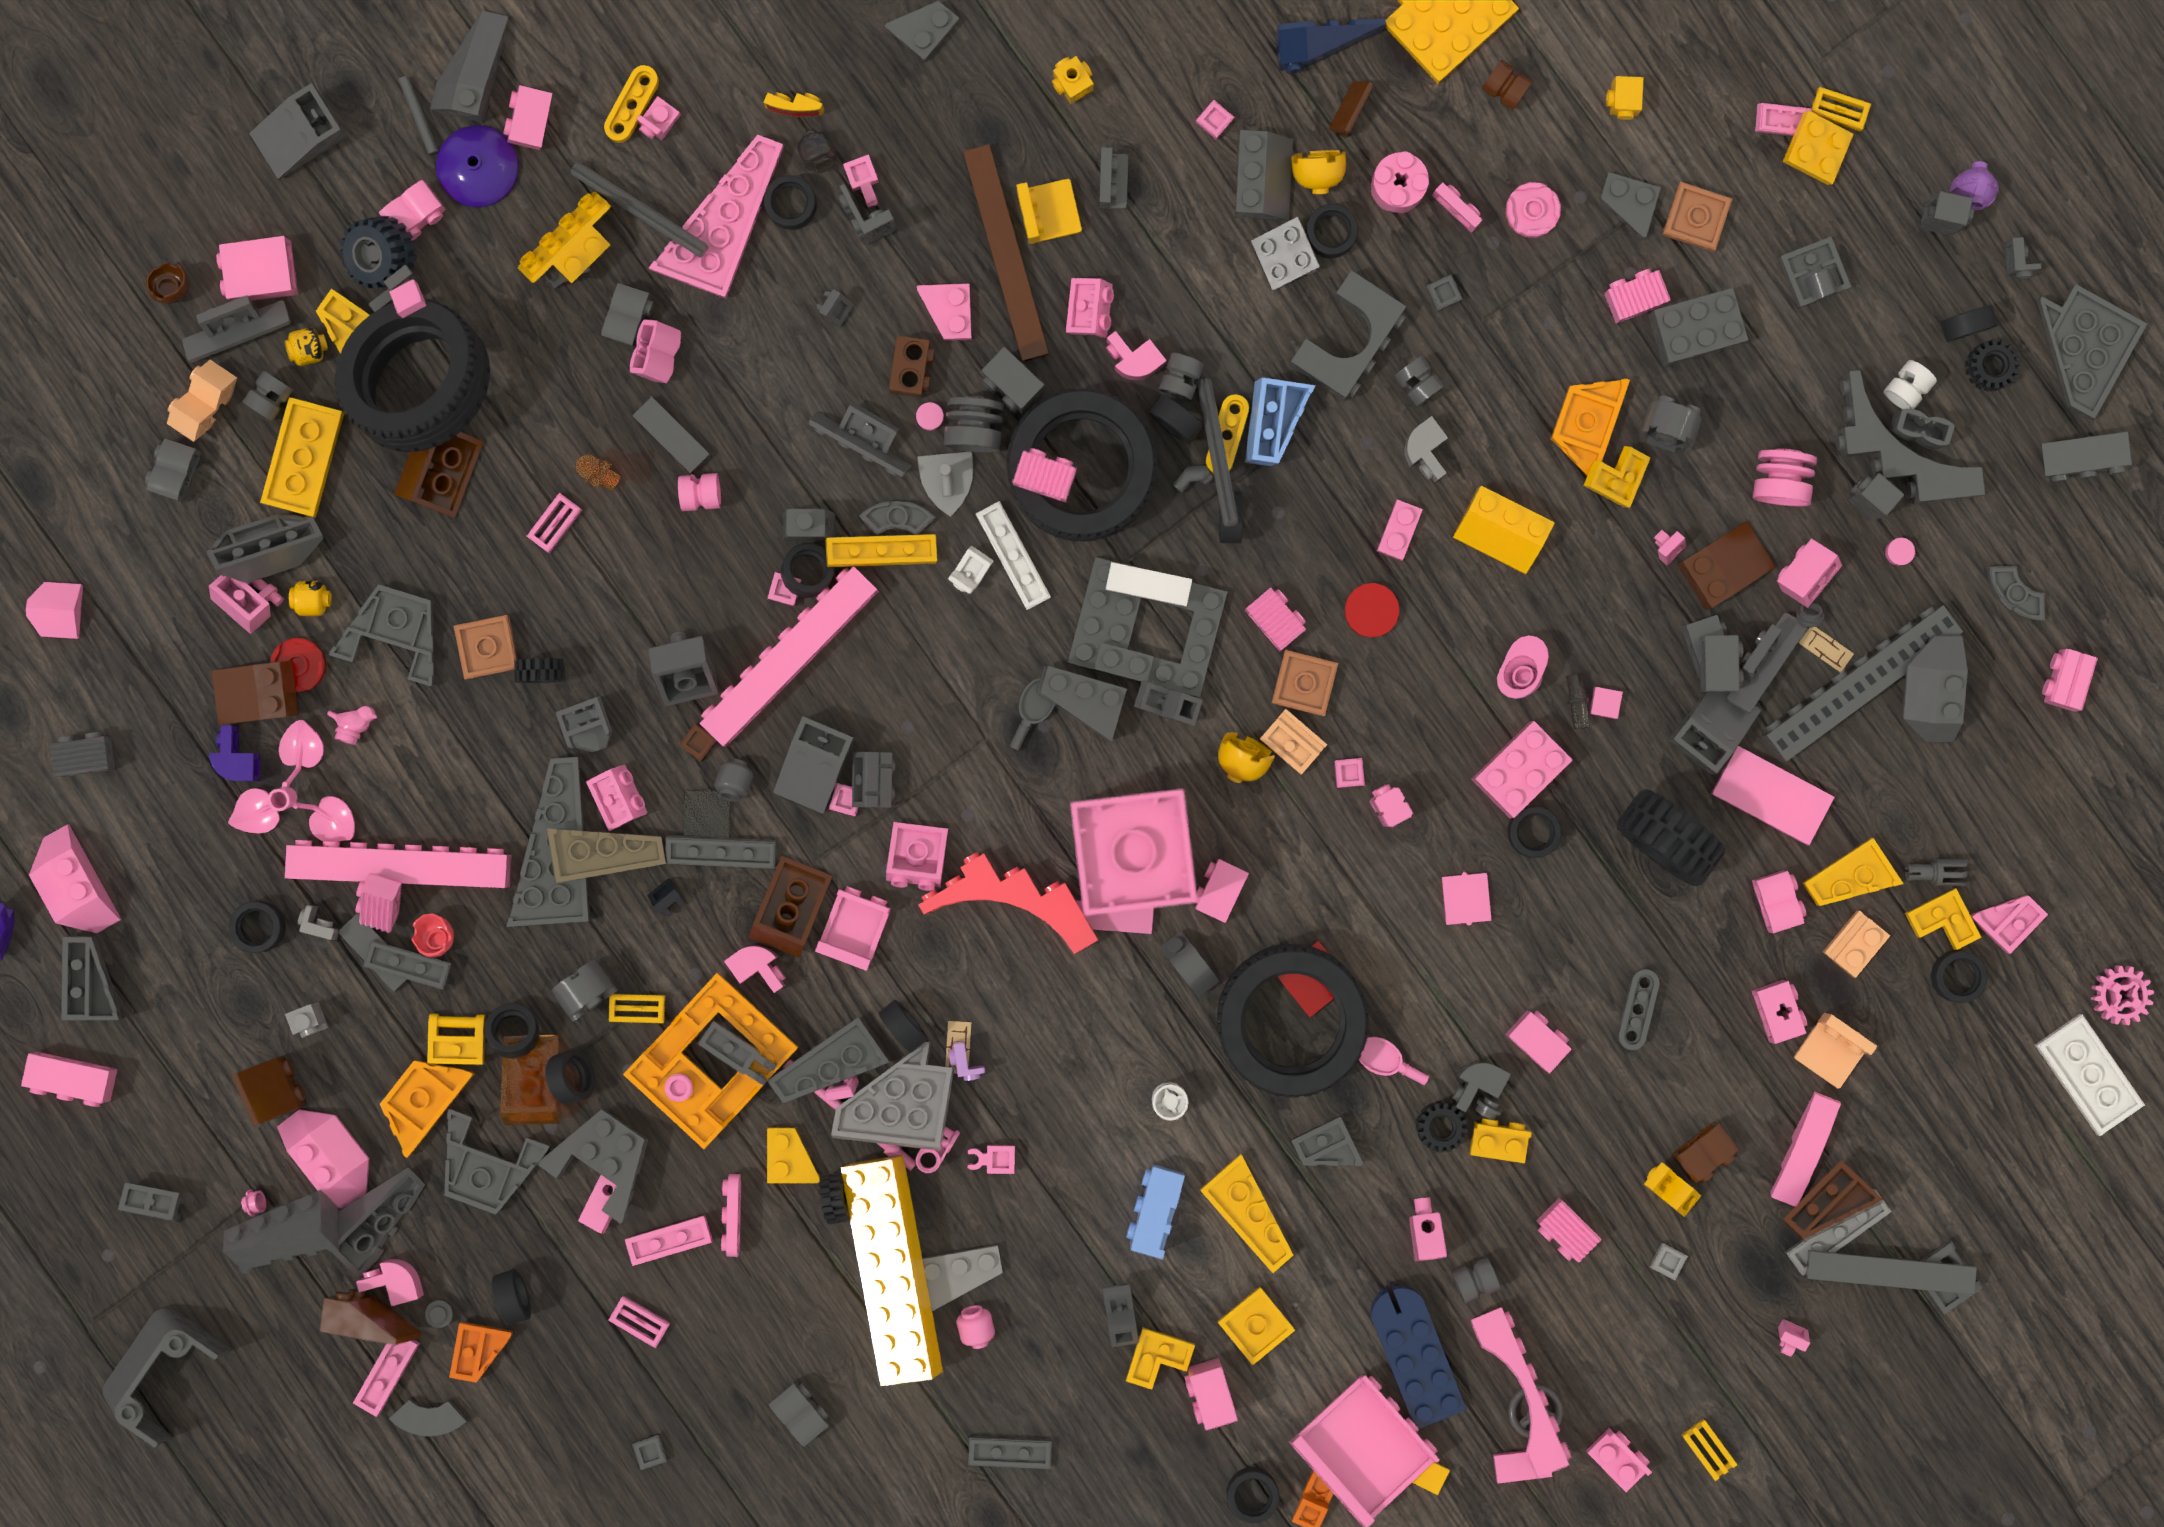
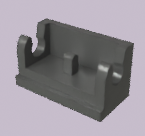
M125 1183L118 1210L179 1223L181 1214L178 1213L180 1204H184V1198L180 1197V1193Z

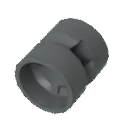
M1171 353L1166 367L1169 373L1163 375L1159 391L1180 400L1192 401L1197 387L1194 381L1199 380L1204 364L1189 356Z
M1423 355L1408 364L1394 376L1402 388L1409 389L1408 396L1416 407L1429 400L1445 387L1437 374H1431L1432 367Z
M263 370L255 382L257 388L250 389L242 402L273 422L281 411L279 404L286 403L294 389ZM272 390L270 398L267 397L266 394Z
M1487 1257L1473 1262L1472 1268L1463 1266L1451 1271L1464 1304L1479 1299L1482 1292L1485 1295H1489L1501 1290L1496 1274Z

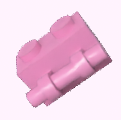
M220 575L209 585L211 600L250 634L271 617L270 605L267 601H271L274 605L279 606L284 600L277 593L278 589L272 584L268 585L262 578L245 583ZM249 585H253V586H254L257 590H259L260 592L257 593V592H256L254 589H252Z

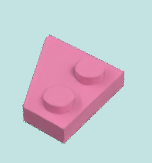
M918 285L917 292L921 296L944 341L972 340L970 285Z
M2024 895L1973 913L1970 916L2007 954H2011L2048 914L2031 897Z

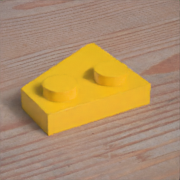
M333 289L329 291L316 310L331 340L335 343L340 353L351 333L369 316L368 313Z
M768 1127L767 1183H819L820 1175L817 1173L796 1127Z

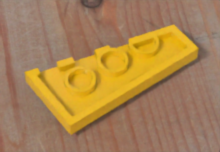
M1240 1153L1207 1182L1200 1191L1269 1270L1274 1273L1293 1256V1253Z

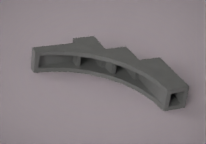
M1849 371L1843 375V379L1840 381V391L1842 396H1845L1846 406L1843 408V417L1849 427L1838 430L1839 435H1836L1835 438L1836 449L1841 452V458L1874 454V458L1871 460L1873 475L1880 473L1887 480L1909 478L1910 482H1907V495L1909 498H1912V504L1977 498L1985 495L1982 467H1955L1939 464L1919 456L1905 447L1884 427L1873 411L1865 393L1861 371Z

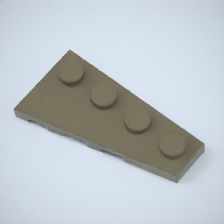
M546 828L556 883L666 864L661 837Z

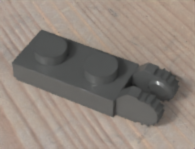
M715 1020L698 1043L741 1074L748 1075L762 1085L766 1083L767 1079L760 1072L750 1068L753 1061L757 1060L765 1068L772 1071L777 1066L770 1059L760 1054L758 1049Z

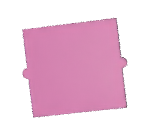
M1463 872L1458 876L1441 877L1446 925L1460 923L1471 925L1472 922L1491 921L1487 873L1467 875L1466 872Z

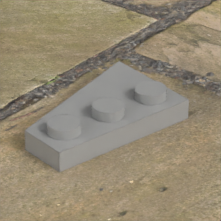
M998 1245L922 1258L932 1311L1003 1273Z

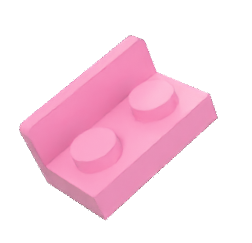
M1071 278L1066 333L1096 335L1101 338L1107 337L1111 326L1110 304L1114 298L1111 283L1103 279Z
M626 765L609 769L586 781L609 831L647 814L645 802L639 795L633 782V776L628 771Z
M1608 1428L1586 1452L1627 1492L1645 1473L1648 1476L1652 1473L1647 1467L1650 1461L1639 1450L1634 1454L1627 1447L1631 1442L1620 1431L1615 1434Z

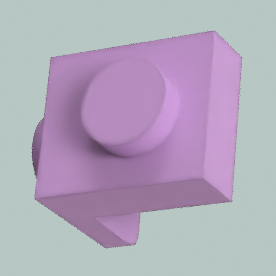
M964 1040L953 1042L954 1049H948L950 1064L951 1066L956 1065L958 1077L963 1076L964 1081L979 1079L980 1074L985 1073L984 1065L968 1067Z

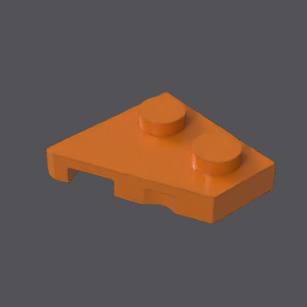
M460 1322L449 1378L478 1382L511 1338L513 1331Z

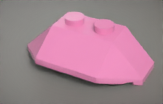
M67 824L44 837L29 876L54 922L92 933H99L121 921L117 910L70 825Z
M299 1109L277 1126L286 1151L317 1191L321 1190L338 1209H343L367 1194L369 1157L336 1115Z

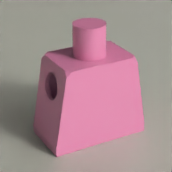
M1430 1197L1414 1199L1416 1215L1409 1217L1415 1262L1447 1257L1440 1212L1432 1213ZM1422 1222L1430 1224L1431 1231L1429 1233H1425L1422 1230Z

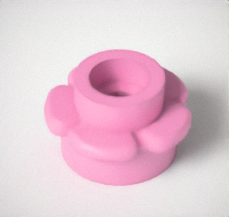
M252 1189L246 1192V1196L241 1201L244 1212L254 1217L265 1211L266 1198L263 1192L253 1191Z

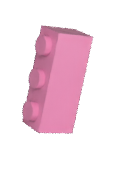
M42 1052L28 1053L21 1086L30 1088L29 1092L34 1094L46 1095L47 1092L56 1093V1098L61 1100L73 1101L74 1098L83 1099V1104L100 1107V1104L111 1101L118 1069Z

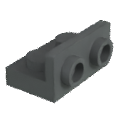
M1101 147L1099 209H1126L1128 155L1112 154V148Z

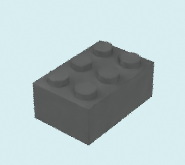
M1733 288L1656 309L1648 315L1663 368L1738 347L1748 341Z

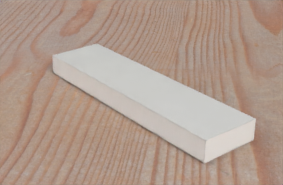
M1000 501L976 513L1026 610L1050 599L1049 592Z

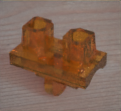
M585 454L576 461L575 469L581 477L587 478L585 482L596 488L601 484L613 491L621 476L609 470L612 464L601 458L597 459L592 455Z

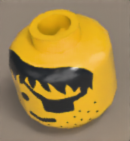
M312 327L293 331L289 334L288 340H285L290 362L295 361L298 366L322 361L323 351L328 350L324 334L318 335L315 328Z
M301 580L294 587H291L289 591V606L299 616H321L324 614L326 607H330L332 603L331 591L326 590L325 584L322 581Z

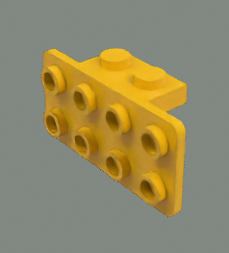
M593 192L583 196L578 202L579 206L572 213L565 214L560 219L559 226L552 233H546L540 239V245L533 252L529 251L521 258V264L518 266V269L532 283L536 282L552 265L573 283L610 246L604 237L592 226L610 208V204L599 194Z

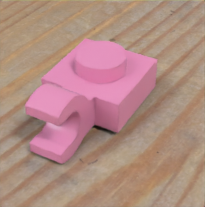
M869 155L844 163L843 166L853 192L862 190L868 208L878 205L871 185L879 183Z

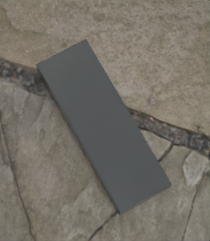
M652 396L632 415L691 474L710 456Z
M357 913L338 933L365 961L371 940L389 944L374 928L366 927L365 924L361 925L359 923L360 913ZM374 970L393 992L397 991L407 981V979Z
M371 940L363 967L444 990L452 963Z
M970 1436L968 1465L1051 1469L1052 1440Z

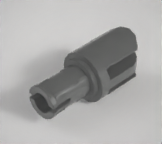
M1933 859L1930 864L1907 863L1905 869L1909 872H1905L1906 881L1930 880L1934 886H1967V880L1960 878L1967 877L1968 870L1958 867L1968 866L1969 861L1968 859Z

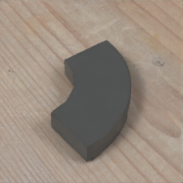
M903 501L882 502L868 508L859 515L877 536L894 529L909 531L913 535H919L936 519L925 508Z
M2017 566L1987 567L1990 587L1996 598L2006 609L2028 620L2045 621L2044 593L2035 592L2025 586L2018 575Z
M409 1399L389 1418L399 1428L419 1436L443 1435L456 1430L468 1421L451 1400L439 1406L428 1407L418 1404L413 1399Z

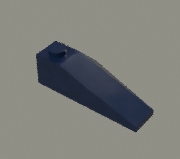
M1385 18L1355 19L1349 21L1347 25H1342L1338 20H1329L1328 23L1321 26H1315V21L1279 24L1275 36L1279 71L1286 70V73L1301 72L1302 68H1306L1382 32L1386 25Z

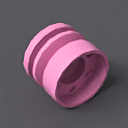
M1792 449L1759 451L1758 459L1766 464L1757 465V471L1768 475V478L1755 480L1753 499L1764 503L1785 506L1811 505L1813 486L1801 482V480L1815 476L1814 470L1805 467L1816 466L1817 458Z

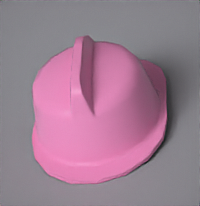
M1525 636L1519 638L1510 647L1497 676L1498 687L1507 697L1514 699L1526 697L1535 692L1541 685L1542 675L1549 659L1548 648L1542 640L1534 636Z

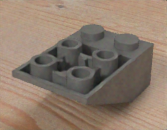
M312 83L288 97L249 133L278 180L348 137L321 92Z
M1705 692L1668 738L1671 744L1709 774L1718 773L1761 711L1759 707L1755 706L1752 712L1748 714L1727 701L1730 692Z
M802 716L773 793L824 814L856 738Z

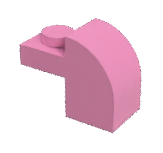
M1116 331L1107 337V343L1109 344L1106 347L1107 351L1115 360L1118 358L1121 360L1115 366V371L1126 379H1146L1166 365L1167 360L1150 339L1132 352Z
M759 945L749 946L737 951L724 961L739 983H743L759 971L774 993L785 986L782 981L785 979L782 971L777 965L772 967L770 964L778 955L767 947Z
M387 1259L380 1263L381 1273L379 1268L369 1270L363 1273V1278L356 1281L359 1292L386 1285L391 1306L416 1300L424 1295L416 1270L409 1263L400 1259Z

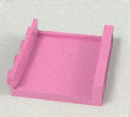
M1360 1375L1291 1439L1289 1443L1362 1527H1369L1375 1521L1373 1518L1433 1462L1437 1463L1439 1458L1435 1455L1437 1449L1428 1439L1423 1441L1417 1435L1418 1427L1409 1418L1404 1420L1398 1413L1400 1407L1391 1397L1386 1399L1380 1393L1381 1385L1372 1376L1367 1378L1365 1375Z

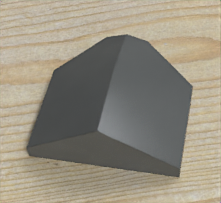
M600 696L556 712L568 748L596 752L607 747L612 729Z

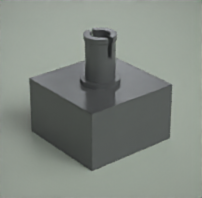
M675 632L670 636V644L648 649L652 676L665 707L719 694L715 668L702 636L687 639L686 633Z

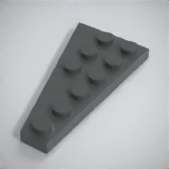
M579 757L550 759L542 788L540 804L535 815L534 827L530 834L520 872L518 888L514 895L513 907L506 927L590 921L587 878L559 883L555 882L546 828L584 831Z

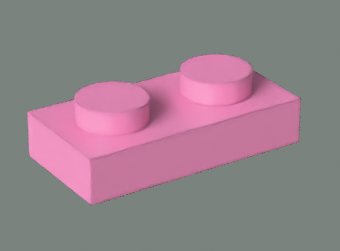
M1442 182L1434 191L1432 196L1471 233L1479 226L1482 221L1479 217L1481 215L1479 210L1470 203L1466 205L1459 198L1461 195L1453 186H1446Z
M1396 500L1377 552L1403 561L1423 509Z

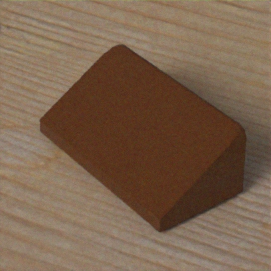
M1355 81L1351 84L1329 126L1330 131L1344 138L1349 136L1372 91L1373 83Z

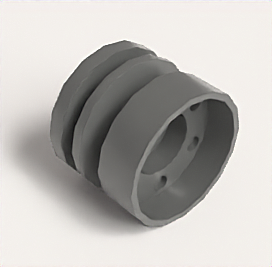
M981 396L948 398L947 407L959 411L946 412V418L957 421L958 425L945 427L943 446L969 452H1000L1002 433L990 429V425L1003 423V417L991 413L1004 412V404Z

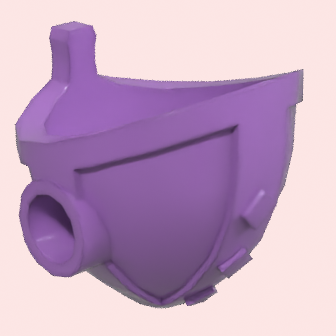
M1977 161L1972 164V168L1967 169L1956 177L1951 184L1949 193L1973 198L1971 207L1975 211L1990 206L1996 198L1999 186L1992 173L1987 170V163Z

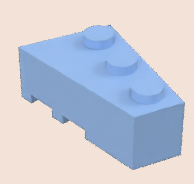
M1263 377L1255 381L1245 463L1273 466L1280 462L1299 417H1301L1305 404L1315 385Z
M1152 1164L1151 1170H1145L1141 1184L1146 1186L1143 1197L1138 1195L1134 1207V1212H1138L1135 1223L1130 1222L1126 1238L1131 1239L1130 1250L1163 1259L1165 1253L1163 1251L1167 1236L1170 1234L1171 1222L1185 1177L1183 1172Z

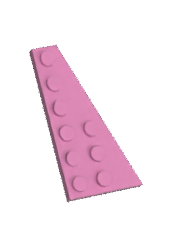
M757 135L737 159L736 164L722 177L713 192L704 199L682 226L684 230L708 245V251L702 258H699L672 240L664 248L659 258L650 265L649 270L726 299L784 145Z

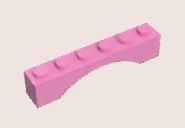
M1501 1307L1472 1319L1470 1323L1481 1348L1494 1354L1505 1363L1516 1376L1524 1391L1530 1415V1434L1526 1454L1536 1477H1542L1568 1466L1567 1459L1571 1458L1566 1443L1560 1444L1556 1433L1560 1432L1554 1416L1549 1417L1546 1412L1545 1406L1549 1405L1543 1390L1537 1391L1533 1381L1537 1379L1536 1373L1531 1363L1528 1365L1525 1363L1522 1354L1526 1353L1520 1337L1515 1339L1511 1328L1515 1327L1509 1311L1504 1313Z

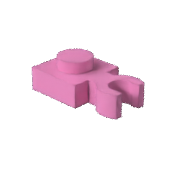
M987 1145V1153H983L978 1148L968 1149V1154H976L979 1158L977 1163L968 1164V1169L977 1170L982 1165H987V1173H1015V1145Z

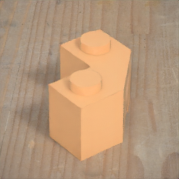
M209 360L201 367L197 366L192 371L189 391L180 399L175 398L168 407L170 414L167 424L193 442L212 427L216 421L212 417L213 414L217 412L220 404L226 405L237 381L236 376L212 360Z

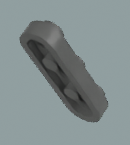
M1637 970L1630 979L1617 1032L1619 1044L1628 1050L1641 1048L1647 1038L1660 985L1657 974L1651 970ZM1645 977L1648 979V985L1642 988L1639 982L1641 978ZM1636 1004H1640L1642 1007L1639 1014L1633 1012V1007ZM1629 1031H1634L1635 1038L1632 1041H1628L1626 1038V1034Z

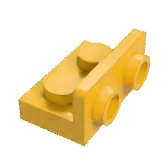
M1482 1118V1122L1474 1121L1469 1154L1525 1163L1528 1140L1531 1138L1532 1132L1525 1129V1124L1509 1122V1127L1498 1125V1120Z

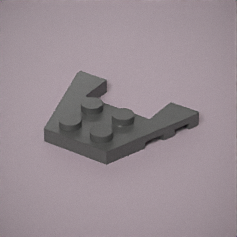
M378 584L359 610V614L352 624L346 628L336 646H333L329 655L355 663L363 636L416 652L408 680L433 687V601Z
M450 1108L447 1113L448 1133L446 1138L447 1160L445 1165L444 1196L496 1215L549 1151L551 1145L531 1137H526L517 1163L465 1144L474 1116Z
M601 1109L541 1159L537 1165L555 1178H561L574 1156L616 1185L602 1211L618 1223L625 1224L628 1218L629 1203L632 1201L635 1192L633 1190L637 1174L640 1173L648 1139L607 1110Z

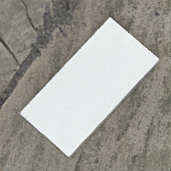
M2083 1014L2077 1015L2035 1044L2096 1135H2103L2145 1106Z

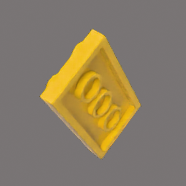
M289 397L260 503L316 518L344 412Z

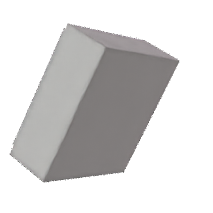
M1661 1242L1649 1267L1676 1280L1688 1256Z

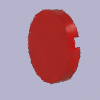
M1376 583L1363 584L1354 589L1346 600L1345 619L1349 627L1358 635L1369 638L1380 637L1389 632L1397 623L1399 616L1398 600L1394 593L1383 585Z
M288 639L275 648L270 659V663L292 661L296 692L312 690L322 681L326 672V659L323 651L317 644L308 639Z

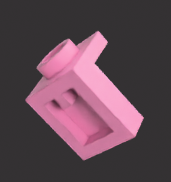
M657 96L643 117L639 115L636 120L641 125L639 130L650 139L656 136L662 141L681 114Z

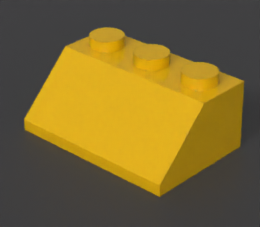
M1480 486L1476 490L1452 538L1527 574L1555 522Z

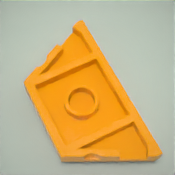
M1628 379L1568 387L1551 440L1587 476L1593 461L1602 462L1630 382Z
M414 1060L382 1100L380 1106L384 1115L388 1117L390 1128L394 1136H397L403 1149L402 1153L406 1158L410 1157L474 1075L472 1071Z

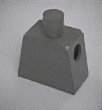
M786 509L784 511V541H825L826 538H835L834 512L826 509Z

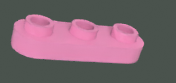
M729 1174L728 1179H723L722 1194L727 1196V1207L722 1208V1224H727L726 1234H722L721 1250L726 1251L727 1257H739L741 1174Z

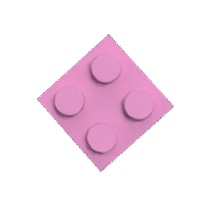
M1216 1358L1188 1367L1189 1375L1184 1377L1189 1396H1195L1197 1400L1192 1404L1198 1424L1204 1423L1205 1430L1238 1421L1220 1359Z

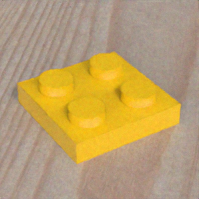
M1809 110L1804 111L1783 162L1826 185H1831L1834 183L1854 134Z
M1260 1286L1218 1320L1219 1325L1252 1365L1295 1331L1294 1327Z

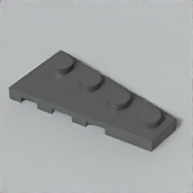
M856 1018L770 1078L768 1083L784 1104L885 1065L889 1061L861 1020Z

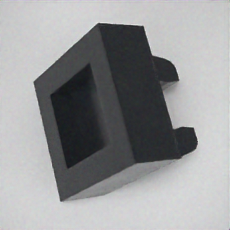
M669 878L647 895L653 908L659 914L662 912L666 916L672 915L669 906L674 902L680 907L684 905L676 886Z

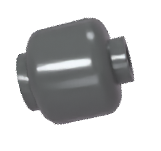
M732 759L731 762L721 764L714 783V787L719 792L718 795L721 798L737 802L739 799L747 797L754 774L747 767L748 764L746 762Z

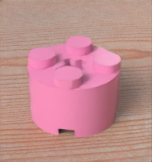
M1409 152L1388 155L1378 164L1371 181L1373 199L1378 206L1386 211L1405 213L1414 209L1422 200L1429 184L1427 169L1420 159ZM1396 179L1399 181L1403 180L1405 182L1404 186H1396L1394 184Z

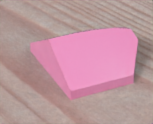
M44 582L27 599L26 616L41 637L79 639L82 584Z

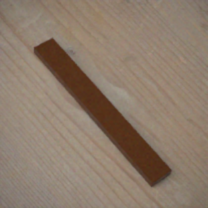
M990 145L963 151L1022 362L1049 355Z

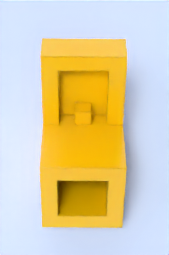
M1662 1162L1658 1167H1654L1649 1172L1647 1181L1644 1183L1647 1188L1683 1217L1686 1216L1701 1197L1694 1188L1678 1177Z

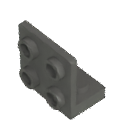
M845 184L839 186L842 193L837 196L846 215H853L854 218L850 221L859 240L865 238L869 245L897 231L889 209L884 212L880 209L871 213L867 217L868 220L864 222Z

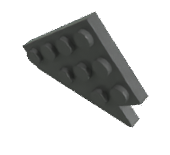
M2075 284L2071 287L2061 307L2044 297H2040L2037 304L2067 407L2093 420L2100 411L2147 323Z

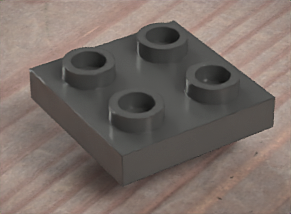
M1832 236L1778 258L1798 308L1851 288Z

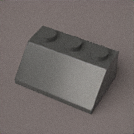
M1240 130L1238 137L1234 218L1289 221L1293 139L1268 131Z

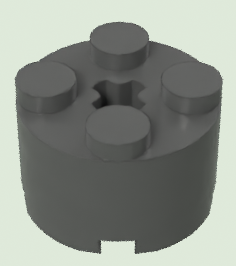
M1659 396L1658 401H1652L1648 405L1639 437L1642 438L1645 435L1648 444L1666 451L1675 452L1676 448H1684L1683 453H1689L1693 449L1702 421L1700 416L1701 409L1693 405L1683 406L1676 404L1675 400L1668 396Z
M595 959L576 970L577 972L565 978L551 990L554 998L572 1022L586 1014L585 1008L590 1012L602 1003V996L604 999H607L618 991Z

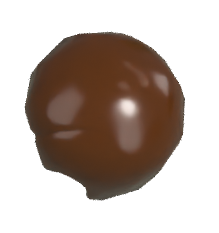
M165 262L161 266L152 269L147 275L145 286L152 299L159 303L172 304L180 301L187 294L189 281L186 272L180 264L175 266Z

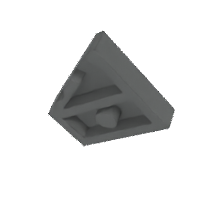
M937 1L890 21L884 27L885 30L926 62L959 23L960 19L941 2Z
M1608 172L1599 201L1608 209L1613 210L1624 224L1627 223L1638 233L1637 236L1640 239H1645L1661 187Z

